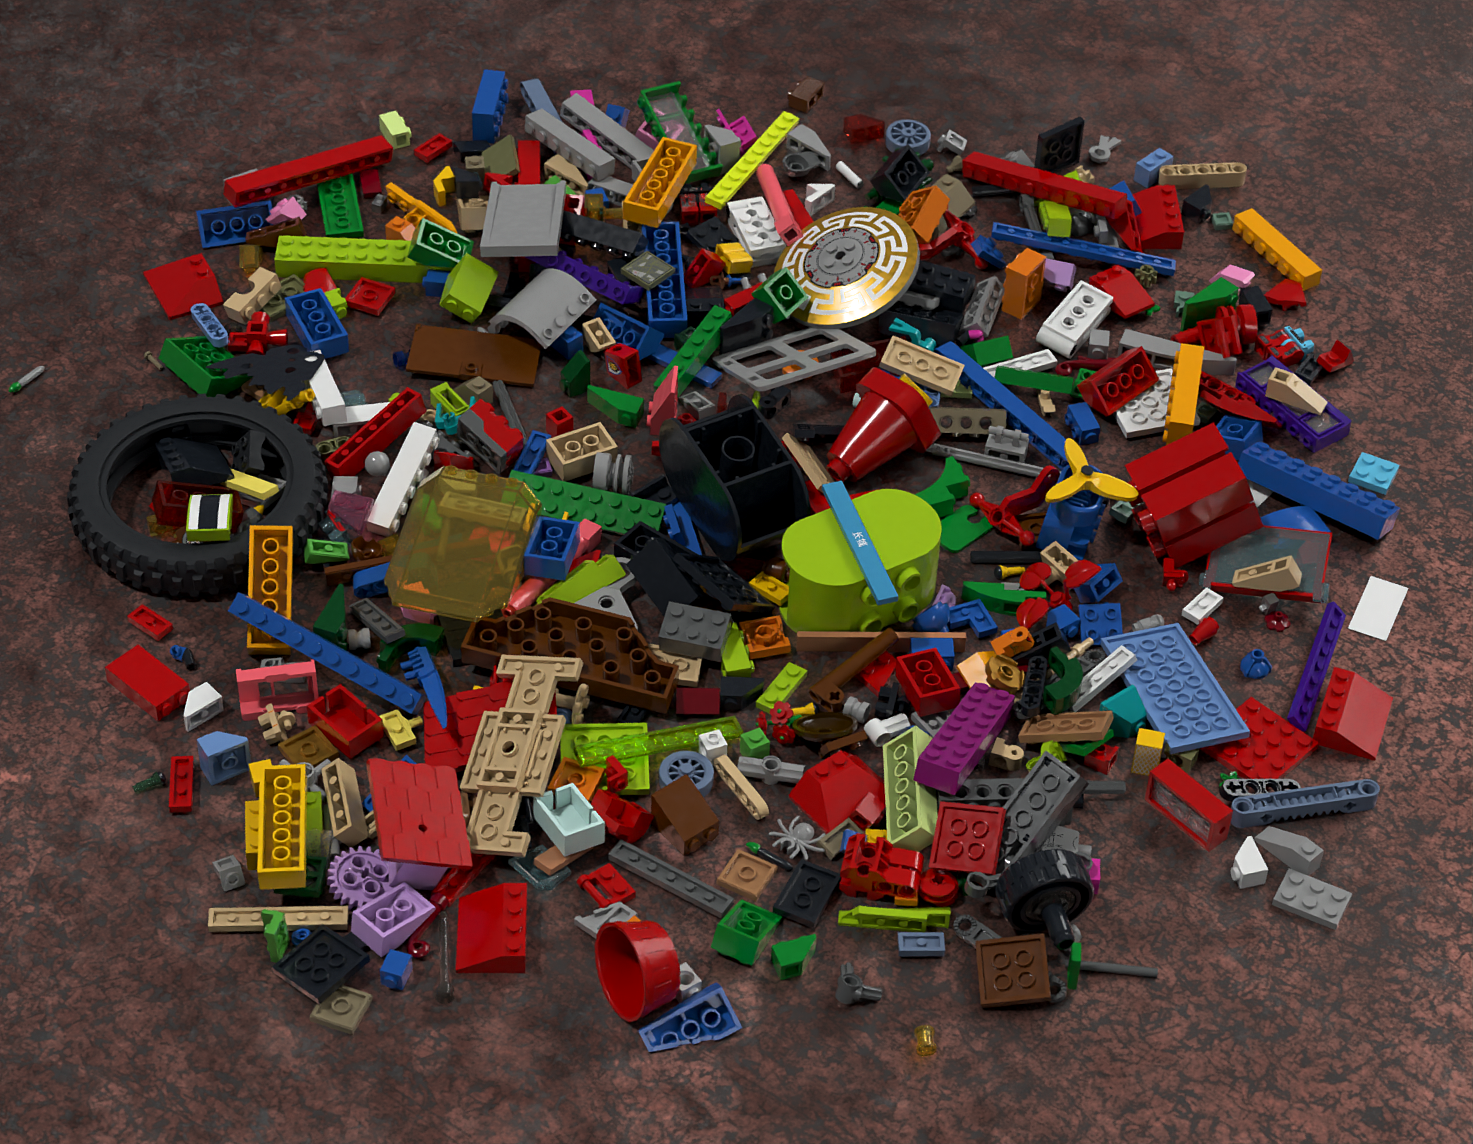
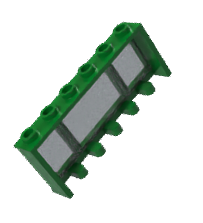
M677 81L641 90L637 104L642 109L645 121L649 123L652 135L656 137L658 143L662 137L697 145V163L684 184L715 176L720 177L723 165L722 163L715 165L716 153L708 151V137L702 138L700 136L702 126L700 123L694 124L695 112L693 109L687 110V96H680L679 94L681 82Z

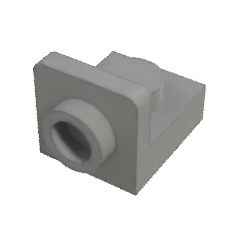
M949 129L945 135L942 134L938 139L937 143L939 146L937 151L941 152L946 146L952 152L961 155L967 140Z
M234 855L212 862L214 871L220 878L224 891L245 885L241 865Z

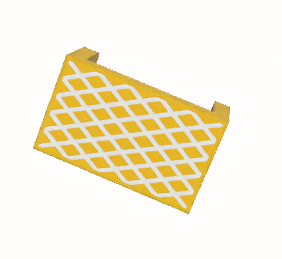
M1143 728L1139 729L1131 773L1149 776L1150 771L1159 765L1165 733Z

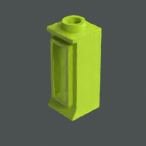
M447 382L430 389L431 404L436 408L437 404L441 403L442 413H449V416H451L450 412H454L455 416H459L469 409V405L450 388Z

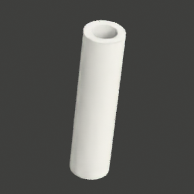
M842 161L837 163L836 168L857 189L863 186L864 182Z

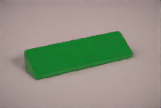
M999 365L996 367L994 377L1000 383L1071 394L1074 382L1073 377Z

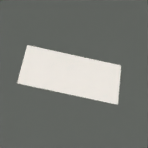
M1371 576L1348 629L1386 641L1408 588Z

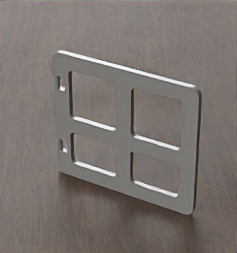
M809 327L715 356L713 364L724 369L725 372L743 383L749 384L756 391H766L876 356V349L840 329ZM818 334H823L835 341L802 352L787 345ZM844 348L855 352L823 363H818L812 359ZM766 350H772L783 357L751 368H747L735 361ZM790 365H798L803 368L772 379H765L760 376L761 374Z

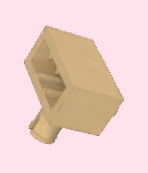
M1057 541L1040 552L1042 562L1048 564L1052 570L1051 576L1045 580L1047 585H1050L1055 580H1059L1063 584V580L1067 578L1065 571L1071 564L1078 561ZM1040 584L1039 587H1041V589L1044 590L1045 587L1042 584Z

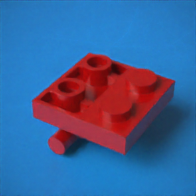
M1234 315L1197 322L1201 345L1204 346V350L1222 354L1223 358L1242 353Z

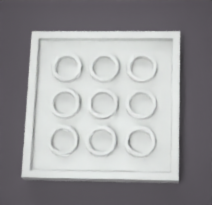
M1172 368L1155 371L1160 380L1113 413L1126 438L1164 432V430L1168 431V429H1164L1167 416ZM1195 412L1194 426L1200 424V418Z

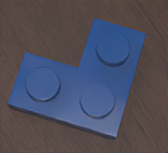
M980 235L971 243L976 254L1000 269L1006 265L1003 260L1004 255L995 247L997 244L992 238Z
M980 599L949 607L950 618L947 625L950 629L970 624L978 638L997 633L998 627Z

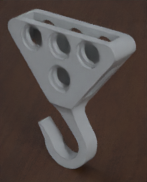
M619 557L616 559L623 569L630 572L629 576L593 592L575 602V604L631 617L638 631V626L622 595L624 591L636 583L637 579L626 566L630 559Z

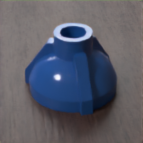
M1254 649L1241 660L1240 669L1246 678L1261 679L1271 672L1272 665L1264 656L1262 650Z

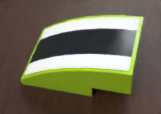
M233 494L190 495L186 525L188 541L230 540Z

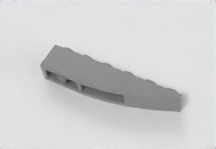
M1125 329L1119 342L1117 357L1127 350L1142 346L1153 367L1161 369L1172 368L1173 370L1174 363L1178 364L1174 362L1176 351H1180L1181 343ZM1204 350L1201 371L1209 375H1234L1237 358H1223L1222 354Z

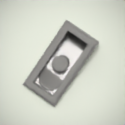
M696 391L679 397L680 402L696 420L716 414L715 404Z

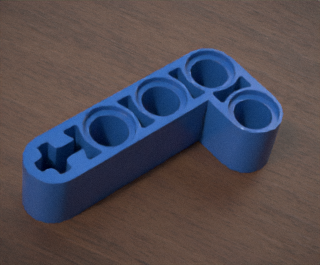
M419 553L356 572L353 575V591L356 597L364 599L420 582L424 590L429 591V588L436 587L438 591V573L430 557L427 554Z

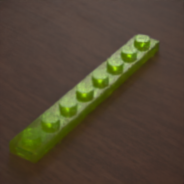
M730 716L576 745L573 752L580 767L583 768L606 763V758L612 755L620 761L698 746L699 735L718 729L725 740L739 738L743 734V730L736 716Z

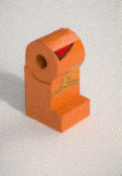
M1021 626L991 641L996 655H1005L1011 658L1021 651L1031 649L1034 645V639L1028 629Z

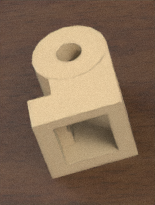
M997 737L991 751L989 765L1009 771L1020 769L1024 756L1023 749L1016 745L1004 744L1005 739Z

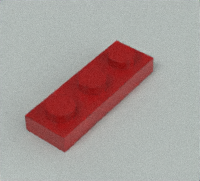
M194 756L171 757L170 813L192 812Z

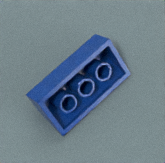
M271 200L249 203L236 208L234 206L196 211L202 248L246 242L247 232L273 225L266 220L271 214L269 212L272 209Z

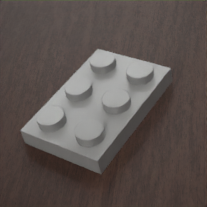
M1289 868L1273 899L1272 905L1336 930L1351 900L1352 893Z

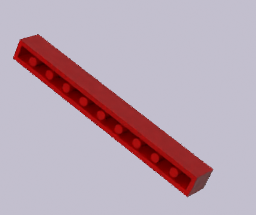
M380 135L225 180L223 195L236 208L392 161L393 146Z
M518 140L516 151L520 173L514 176V185L540 184V141ZM514 256L519 272H529V264L535 263L525 258V256Z
M975 151L962 160L963 176L1111 219H1117L1127 211V194Z

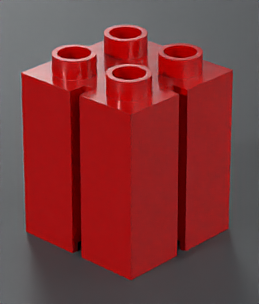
M1214 422L1124 465L1130 481L1127 483L1138 491L1137 499L1129 502L1131 507L1140 504L1131 509L1132 514L1141 531L1144 530L1147 535L1154 532V534L1146 537L1156 559L1165 555L1168 558H1174V569L1263 527L1256 504L1252 502L1254 498L1247 478L1232 452L1225 454L1229 447Z

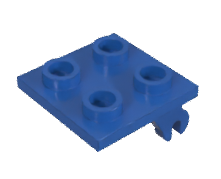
M1103 602V604L1083 603L1078 605L1081 643L1090 637L1094 641L1092 646H1101V638L1123 634L1120 603Z

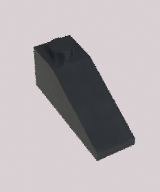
M1057 622L1031 634L1034 639L1032 648L1027 651H1021L1011 657V659L1018 664L1017 666L1028 664L1029 660L1035 656L1045 657L1048 661L1051 648L1058 647L1065 654L1070 652L1071 648L1066 635Z

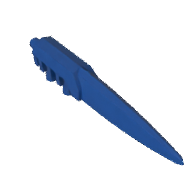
M415 647L414 650L408 652L410 660L400 663L403 671L411 668L414 669L404 673L406 681L417 678L420 687L423 686L438 722L444 729L447 727V708L440 676L427 647Z

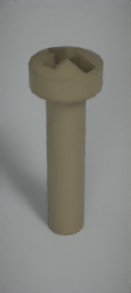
M147 351L144 354V358L150 360L160 371L163 370L164 367L152 356L153 354L150 351Z

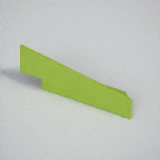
M605 554L596 563L592 560H585L567 574L565 581L559 580L540 595L536 600V605L549 597L575 603L619 580L626 573L614 555Z
M858 906L852 910L839 911L838 925L905 932H926V926L949 928L951 910L950 907L889 909Z

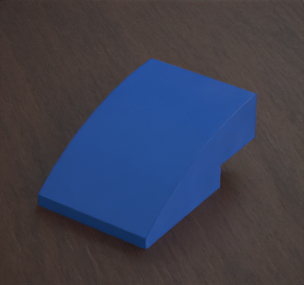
M1308 506L1286 508L1261 517L1262 524L1266 526L1331 533L1317 513ZM1279 539L1278 546L1272 547L1274 550H1299L1305 542Z

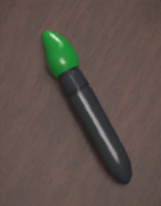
M746 843V846L752 853L758 854L784 870H793L789 862L761 848L758 843Z

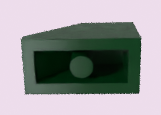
M582 350L577 351L561 371L559 386L563 392H566L569 398L587 392V387L590 385V360Z

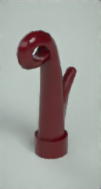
M1079 355L1077 357L1078 360L1059 363L1055 367V372L1061 376H1068L1072 373V370H1080V368L1098 371L1116 358L1092 359Z
M433 893L429 899V902L435 906V911L408 938L407 952L414 958H422L428 954L430 945L420 939L439 913H442L449 904L448 899L440 893Z

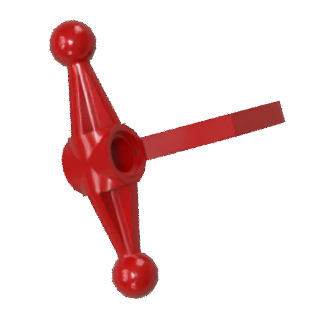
M947 205V210L942 215L949 230L930 243L918 244L920 260H929L954 244L975 259L976 268L980 270L986 269L989 266V262L979 257L971 245L975 240L974 229L971 225L963 222L950 212Z
M1046 466L1030 488L1005 497L1000 505L985 501L983 494L978 492L970 496L969 503L972 507L982 510L990 525L1003 533L1019 537V541L1023 546H1031L1035 541V535L1032 531H1024L1015 516L1040 507L1045 501L1047 492L1057 483L1060 472L1054 466Z

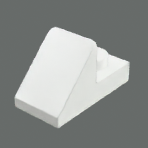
M807 185L805 209L810 216L834 200L835 185Z

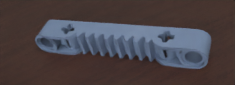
M1363 779L1238 797L1232 802L1231 824L1238 828L1266 825L1275 819L1279 821L1281 817H1284V820H1287L1289 816L1295 819L1298 815L1304 818L1308 813L1311 817L1315 812L1321 815L1323 811L1329 814L1331 810H1334L1335 813L1339 810L1343 813L1370 810L1376 805L1380 787L1373 780Z

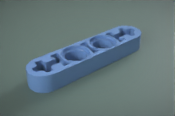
M204 303L193 305L191 307L192 318L214 347H224L229 344L227 331L210 308Z

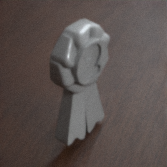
M1101 135L1099 146L1091 147L1088 156L1092 161L1098 163L1107 162L1111 155L1110 150L1121 144V140L1113 137L1109 141V136Z

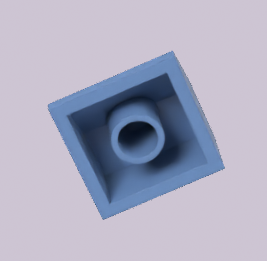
M216 731L197 739L200 767L211 786L249 771L248 764L251 763L247 737Z

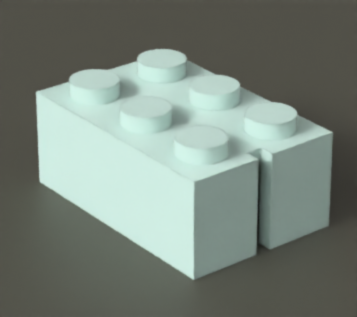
M574 783L555 789L554 810L552 791L545 792L543 797H533V817L564 857L605 842V822L596 811H593V807Z

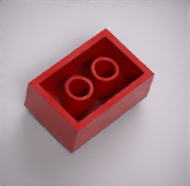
M937 648L896 657V678L919 717L955 709L960 703V687Z

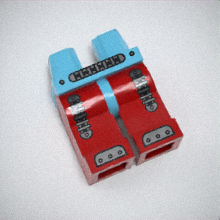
M1290 326L1284 327V330H1278L1268 336L1264 334L1257 335L1254 350L1263 360H1267L1273 355L1283 365L1288 367L1299 361L1303 362L1307 354L1314 351V343L1311 340L1303 341L1305 335L1300 328L1293 330Z

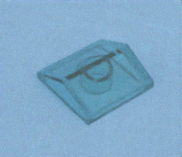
M544 845L527 851L525 857H513L509 859L508 863L537 890H553L570 876L572 871L565 866L549 876L533 865L534 858L548 850Z

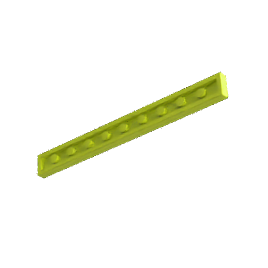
M784 111L709 192L705 198V203L721 210L753 175L757 168L787 137V133L798 125L800 118Z

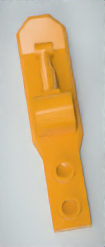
M392 182L386 185L388 200L399 206L402 211L408 213L405 215L404 220L411 222L415 228L422 218H425L457 233L451 221L427 204L413 198Z

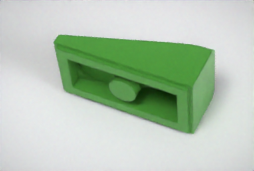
M307 539L304 546L305 563L315 564L347 561L350 559L347 543Z

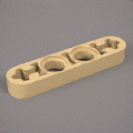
M724 754L714 759V767L717 773L756 820L768 816L769 809L766 802L729 757Z

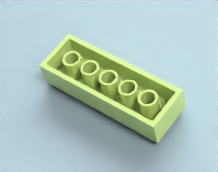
M917 726L912 727L883 745L887 840L895 848L919 852L933 844L938 812L936 788L913 781L918 757L933 739Z

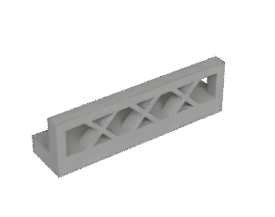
M996 276L977 283L959 330L962 334L967 330L975 329L982 331L984 338L988 337L1005 289Z

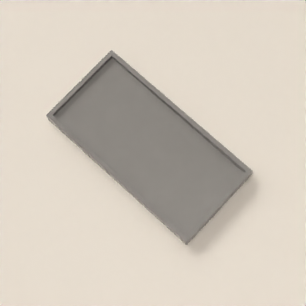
M566 180L560 181L557 184L500 185L497 182H492L480 244L481 257L557 256L566 196Z

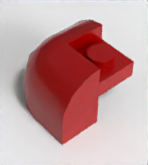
M602 789L597 790L591 802L593 811H596L605 822V832L629 844L638 841L645 834L654 818L653 814L635 802L630 803L619 798L618 794Z

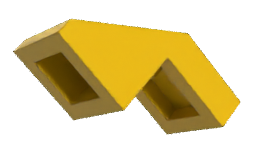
M446 166L433 181L434 197L438 206L446 205L445 193L455 191V178L450 166Z

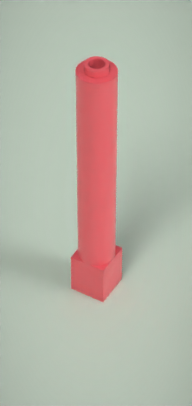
M762 164L757 168L756 176L774 217L775 228L786 245L790 246L803 237L802 231L792 215L773 167L769 164Z
M587 519L580 523V543L574 559L581 557L583 554L590 553L601 542L602 526ZM531 576L501 605L503 616L505 618L515 614V611L532 605L556 580Z

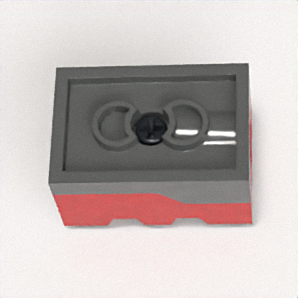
M479 399L458 418L457 437L500 475L519 458L523 450L524 437L519 429H511L508 426L509 422L503 415L497 416L494 413V407L490 403Z

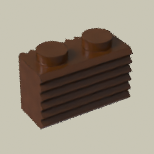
M806 76L802 81H798L794 90L789 91L787 96L789 100L788 106L808 113L824 96L825 83Z

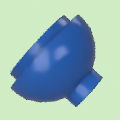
M940 601L912 619L914 623L911 625L917 632H948L949 629L946 625L950 618V608L947 602L942 604Z

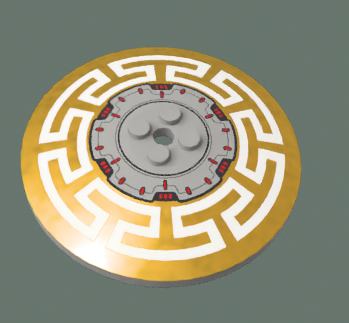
M849 208L828 214L801 230L803 237L790 246L785 247L774 271L775 273L787 267L808 295V298L791 313L790 318L812 328L841 329L866 322L894 305L907 291L917 273L920 250L913 230L898 215L880 208Z

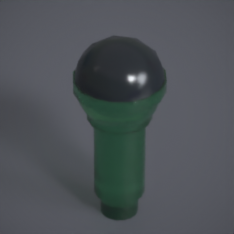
M160 771L154 772L150 778L132 786L134 792H140L152 786H162L166 782V776Z

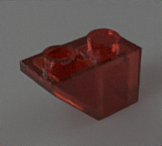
M863 114L844 117L843 132L850 144L884 137L885 122Z

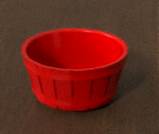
M643 920L635 922L615 921L605 923L600 927L595 941L597 974L607 1001H609L610 1006L620 1018L628 1022H634L647 1016L657 1008L670 1003L677 996L680 987L679 960L672 940L661 925L654 921Z

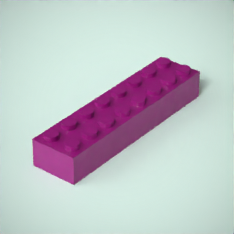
M975 682L918 757L913 781L955 795L1010 719L1015 696L1005 690H997L989 687L987 684Z

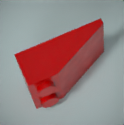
M1115 265L1108 270L1089 277V285L1114 297L1109 307H1111L1113 312L1125 319L1155 306V302L1133 274L1120 265Z

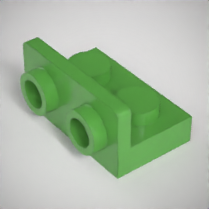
M263 909L261 916L264 936L268 942L267 951L270 952L271 962L277 963L283 958L290 943L285 915L276 910Z

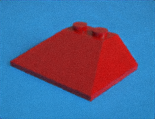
M202 253L143 272V276L169 320L191 314V307L195 304L204 303L209 308L224 304L216 277Z
M840 750L808 769L790 792L788 798L825 834H828L848 819V816L858 802L868 792L879 797L881 802L886 805L885 782L857 755Z

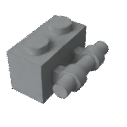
M999 425L998 427L990 426L984 454L1024 463L1028 452L1029 434L1022 433V430L1015 429V431L1004 429L1003 426Z

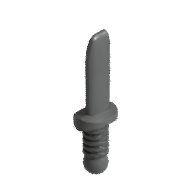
M952 244L951 248L942 250L941 255L943 257L953 254L959 256L964 250Z

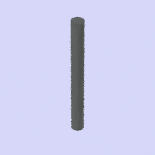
M1065 959V968H1068L1069 959ZM1081 960L1080 970L1157 977L1158 968L1083 960Z

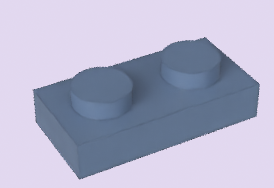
M898 932L899 956H945L944 932Z

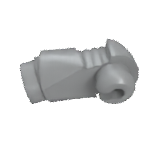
M1159 614L1152 615L1150 618L1148 617L1132 624V630L1135 632L1164 626L1165 621Z

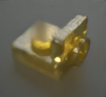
M171 511L146 517L148 532L151 537L171 531L173 538H177L175 531L180 529L177 517L173 518Z

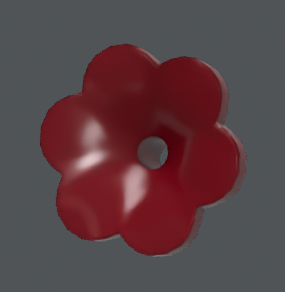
M1281 611L1271 612L1270 615L1264 618L1267 628L1277 632H1283L1291 624L1288 616Z

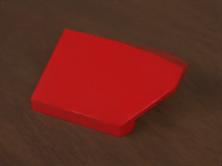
M435 450V474H474V458Z

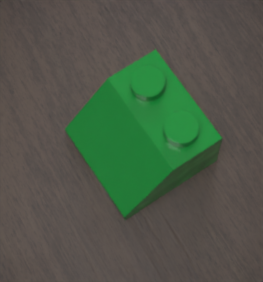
M1008 335L960 347L982 368L990 366V363L996 362L998 364L1013 358Z

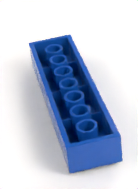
M661 222L658 228L642 224L641 233L649 240L644 253L648 251L675 268L673 275L651 290L645 289L648 326L663 333V338H687V309L679 222Z
M1256 442L1242 451L1238 462L1247 479L1378 540L1393 529L1400 507L1395 506V503L1390 500H1382L1372 492L1358 489L1359 487L1355 484L1345 483L1338 476L1328 475L1318 467L1308 466L1303 460L1293 459L1283 451L1269 448V445L1263 442Z

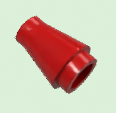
M1212 617L1203 618L1192 634L1189 635L1191 643L1197 646L1199 643L1216 635L1219 630L1217 621Z

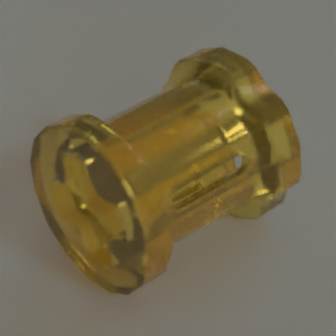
M921 1025L914 1030V1036L917 1038L918 1043L916 1053L920 1056L934 1055L937 1050L933 1039L935 1029L930 1025Z

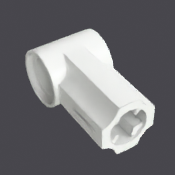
M905 713L882 721L875 718L864 726L866 734L876 747H882L892 737L906 732L910 728L908 717Z

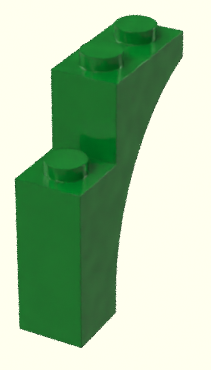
M951 456L946 458L945 469L941 477L933 485L914 495L926 501L939 517L953 514V505L956 504L955 499L968 496L970 479L968 475L963 473L961 464L957 463L955 458Z

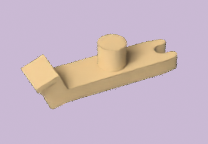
M1036 389L1042 415L1046 416V413H1050V416H1053V413L1056 411L1055 405L1052 404L1050 391Z

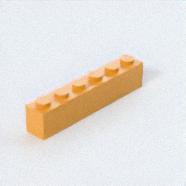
M1253 208L1235 215L1232 230L1286 278L1301 283L1303 291L1320 284L1322 269Z

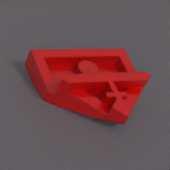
M1284 279L1264 294L1269 303L1282 304L1283 311L1293 305L1307 306L1301 283L1291 279Z

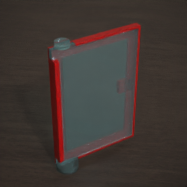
M1263 525L1262 528L1209 552L1206 572L1200 573L1199 585H1203V590L1207 587L1215 592L1259 597L1274 593L1278 599L1328 604L1330 583H1325L1332 533ZM1291 555L1302 573L1299 587L1293 590L1277 592L1234 587L1232 585L1235 570Z

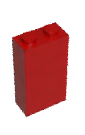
M136 645L105 666L107 682L157 721L168 716L176 708L187 702L188 693L190 692L189 683L140 645Z

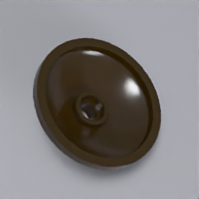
M821 712L799 717L792 725L794 732L798 736L823 746L825 743L851 735L857 729L858 722L855 717L848 714Z

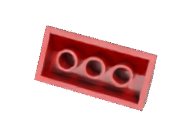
M1140 346L1127 350L1079 383L1077 387L1088 405L1105 416H1109L1160 379L1144 348Z

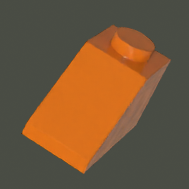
M396 216L385 225L386 240L411 241L416 228L411 222Z

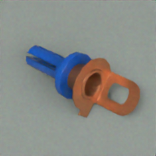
M722 272L721 276H711L710 284L720 285L722 289L724 285L730 288L731 285H742L741 282H734L740 281L742 278H731L730 275L724 277ZM713 278H718L719 282L713 283Z

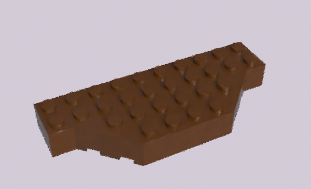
M551 597L542 600V603L533 607L529 605L515 611V614L506 618L502 616L492 619L475 614L461 645L463 663L493 670L494 665L498 668L502 655L581 658L583 666L578 682L558 681V687L578 691L581 684H586L589 686L587 693L589 695L667 714L679 682V665L659 661L655 654H652L642 634L637 631L631 617Z

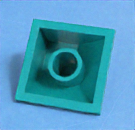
M1133 684L1100 704L1099 711H1112L1114 718L1109 729L1113 730L1114 736L1130 738L1138 734L1140 728H1146V709Z

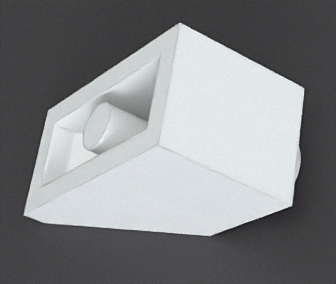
M207 682L195 687L188 693L184 710L185 729L188 732L224 711L222 696Z
M1248 836L1244 841L1231 868V877L1237 882L1240 889L1265 884L1268 868L1252 836Z

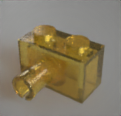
M584 194L585 217L602 222L606 221V219L622 220V207L605 208L603 205V194Z

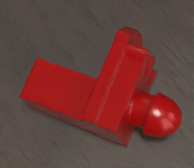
M1164 558L1162 586H1166L1167 590L1171 592L1176 587L1182 588L1183 584L1189 579L1188 572L1186 570H1174V558Z

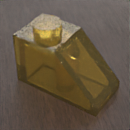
M240 245V268L244 269V272L254 273L256 269L261 267L263 248L259 245Z

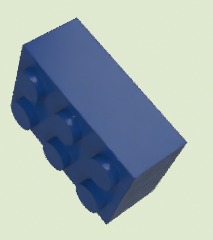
M539 516L524 554V575L565 581L580 543V522Z

